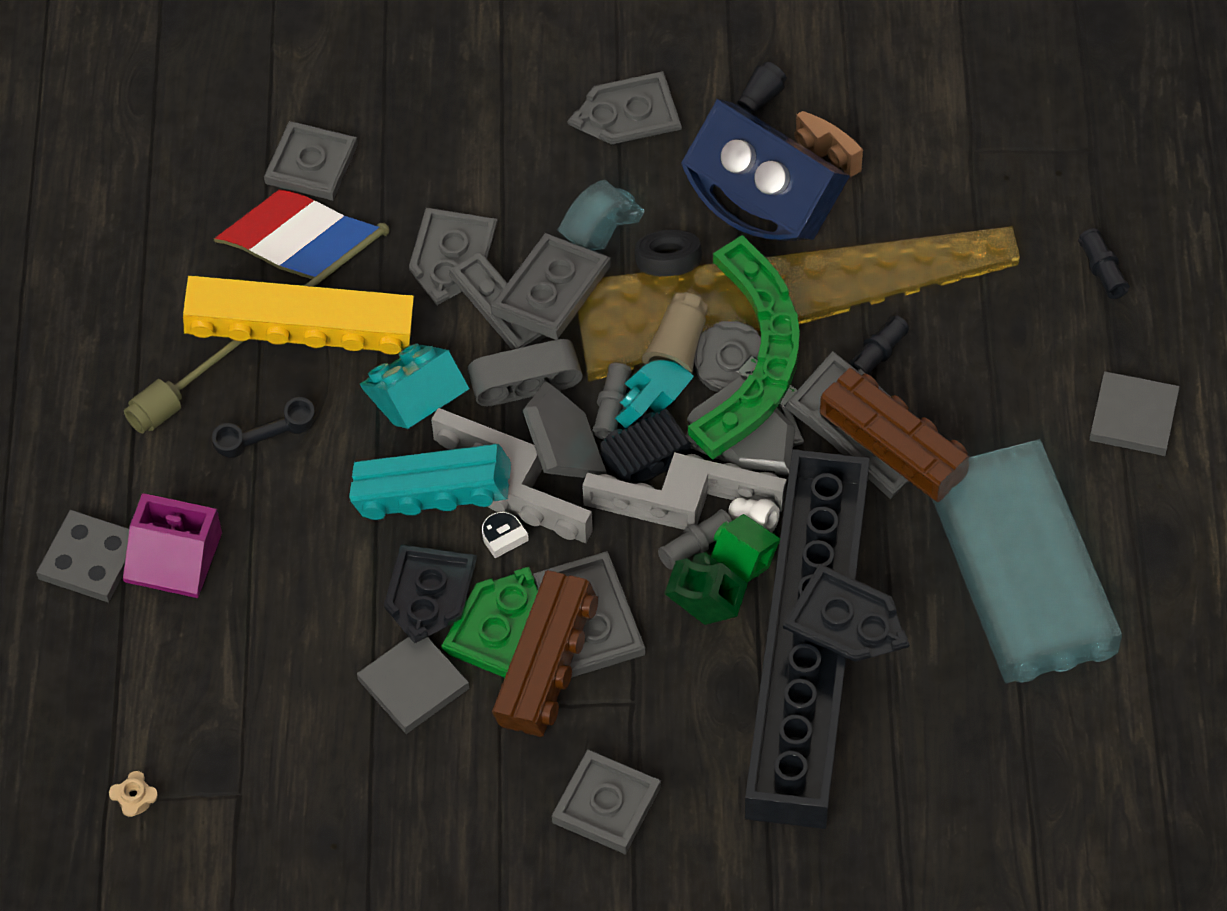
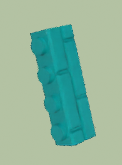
M500 444L354 462L353 482H351L349 498L362 517L372 520L382 519L385 517V514L392 513L417 515L421 510L437 508L442 511H452L458 505L473 504L487 507L492 505L493 501L508 499V479H510L511 462Z

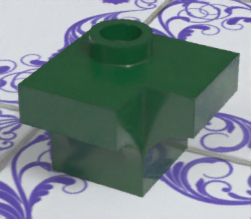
M704 552L694 555L693 561L687 558L675 561L664 594L706 625L737 617L748 583Z

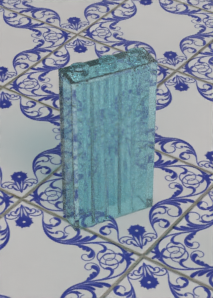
M1038 439L970 457L966 477L955 488L953 487L940 502L935 500L933 502L1005 684L1013 681L1028 682L1035 679L1039 674L1054 670L1065 672L1074 668L1077 664L1091 660L1102 662L1117 654L1122 632L1041 440Z

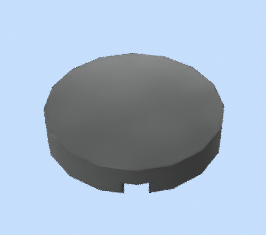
M722 321L714 324L707 331L705 330L700 336L694 360V369L700 381L710 390L719 392L737 378L744 377L737 370L751 355L758 359L761 337L752 326L739 321Z

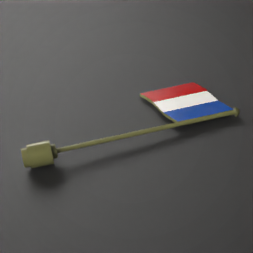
M279 189L215 237L214 242L242 249L281 270L312 279L304 286L315 287L381 235L387 236L389 234V227L385 223H379L375 226L344 216L309 197ZM231 341L175 385L170 381L165 383L160 379L154 381L128 402L129 406L124 409L128 422L136 431L142 434L147 430L153 431L181 409L179 400L182 399L179 391L244 341Z

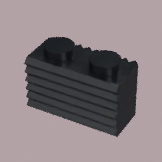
M667 409L657 413H648L634 426H630L628 429L614 430L601 442L602 461L611 475L617 480L632 484L645 483L668 471L674 452L683 455L691 454V442Z

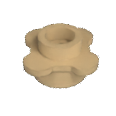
M131 772L128 775V779L121 784L112 785L109 789L110 798L119 802L125 816L132 817L143 813L151 803L157 800V790L154 787L148 786L144 781L145 777L142 772ZM136 791L137 795L132 797L130 793Z

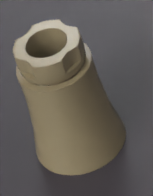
M677 292L674 294L653 340L642 356V361L645 365L657 360H667L681 365L692 374L696 350L708 311V304L701 297L688 292Z

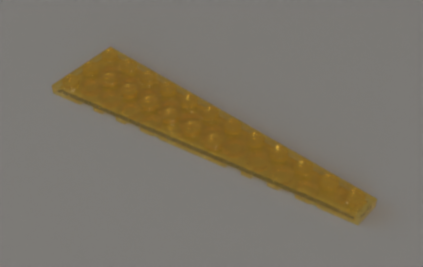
M1011 226L765 258L778 271L786 283L795 312L797 311L798 323L803 324L850 311V306L868 301H870L871 305L885 301V297L904 292L905 295L920 292V287L934 283L946 285L957 282L962 278H972L1019 264L1020 256L1013 227ZM715 264L699 265L688 273L669 277L653 276L646 273L604 277L577 312L588 382L607 377L608 366L611 363H623L632 370H634V365L643 363L642 356L653 340L667 306L671 304L672 298L677 292L695 294L708 304V311L705 316L706 322L702 333L713 327L714 324L722 321H739L752 326L758 332V335H761L757 316L742 291Z

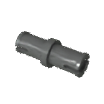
M615 362L609 364L604 389L598 394L597 404L599 409L592 433L599 439L604 440L608 434L617 430L619 422L615 418L624 408L620 401L626 394L627 386L624 383L630 378L632 369L623 363Z
M720 509L716 514L697 526L694 524L689 525L684 529V534L659 548L658 555L668 569L672 570L675 561L688 559L696 553L706 552L709 550V545L715 542L714 535L718 528L726 521L731 522V517L726 511Z

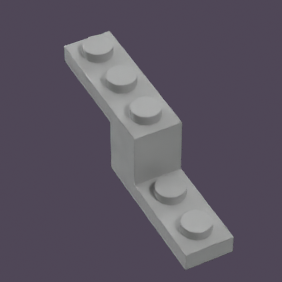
M437 409L431 421L434 440L438 441L440 445L453 450L500 444L509 457L511 473L510 479H508V499L493 501L492 505L488 506L490 509L496 512L505 511L518 516L525 523L532 526L541 525L551 529L567 540L576 539L587 543L593 532L592 511L532 488L543 469L535 445L446 410Z
M674 452L662 491L644 483L632 484L620 481L607 474L595 475L587 473L582 485L584 506L684 530L691 524L697 526L707 494L730 500L740 497L746 500L754 499L757 501L769 499L778 506L779 512H782L786 500L787 479L779 478L770 472L758 473L742 469L732 463L721 464L704 460L695 454L683 455Z

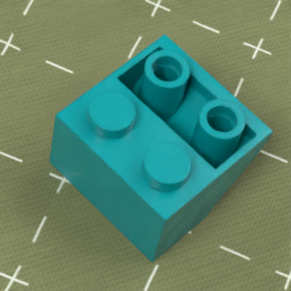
M418 343L403 349L399 353L400 358L390 365L384 363L372 369L368 373L369 378L360 383L363 391L392 424L409 429L469 389L449 350L419 345Z

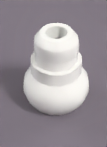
M740 497L734 499L729 506L728 511L732 520L745 514L771 533L779 521V508L769 499L757 501L754 499L746 500Z

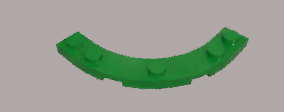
M743 235L714 252L713 263L742 291L752 305L760 327L761 345L758 362L753 374H749L742 386L729 399L688 426V435L712 460L743 440L771 416L790 387L799 356L798 315L789 296V289L778 271Z

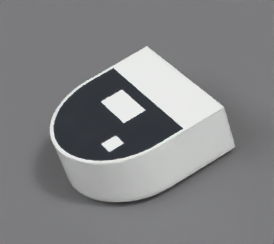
M494 513L487 517L482 525L483 541L494 558L529 541L528 533L510 513Z

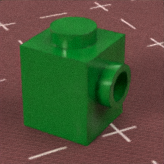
M742 514L731 522H724L718 528L714 535L716 544L711 557L725 565L748 583L769 569L780 538L747 515Z

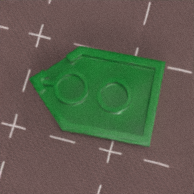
M530 567L516 570L513 575L494 581L491 578L476 583L466 601L462 619L454 622L441 646L442 649L452 657L505 678L538 592Z

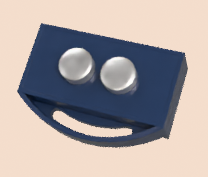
M719 99L714 103L681 162L689 182L697 195L720 219L752 236L783 241L814 240L850 175L738 105ZM715 185L720 187L725 195L743 210L752 215L775 222L778 225L775 232L762 230L736 217L717 199L713 193V187Z

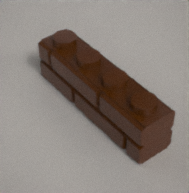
M849 368L838 378L836 383L831 384L822 393L820 400L821 415L936 502H940L953 487L955 488L966 477L970 456H968L965 447L956 440L948 441L940 435L936 426L925 417L919 419L912 414L900 397L895 395L890 397L880 390L878 383L866 373L860 375L854 369Z
M550 570L545 572L492 710L496 721L503 728L523 731L527 734L542 737L547 725L555 723L559 710L558 702H556L561 689H567L572 676L570 663L574 653L579 654L582 651L585 642V632L583 631L587 618L592 619L595 616L598 607V597L590 581L571 575L566 576L563 573Z

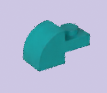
M657 360L646 364L624 383L631 390L620 401L624 408L615 419L623 427L627 428L641 417L648 407L656 413L661 412L677 398L694 376L687 369L672 361Z

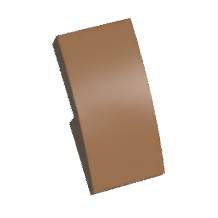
M804 111L797 114L795 139L798 144L821 158L828 154L832 164L837 168L841 167L850 177L861 172L863 149L851 137L835 125Z

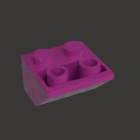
M142 493L129 528L123 574L124 582L198 598L222 535L217 509Z

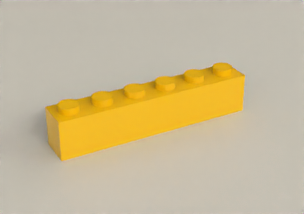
M188 276L183 311L184 333L193 334L200 338L219 336L230 337L236 341L253 339L264 340L273 344L298 343L306 344L313 348L332 346L343 347L349 351L365 349L377 350L385 354H398L410 346L414 296Z

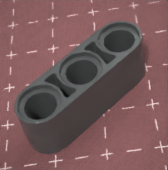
M567 339L552 340L483 356L472 361L467 369L477 403L487 407L533 397L545 381L553 385L557 390H563L575 386L583 377L573 343Z

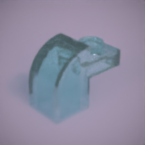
M601 180L588 187L577 197L567 211L558 231L573 244L589 250L604 249L617 225L638 223L645 210L635 202V198L631 193L623 189H616L606 180Z

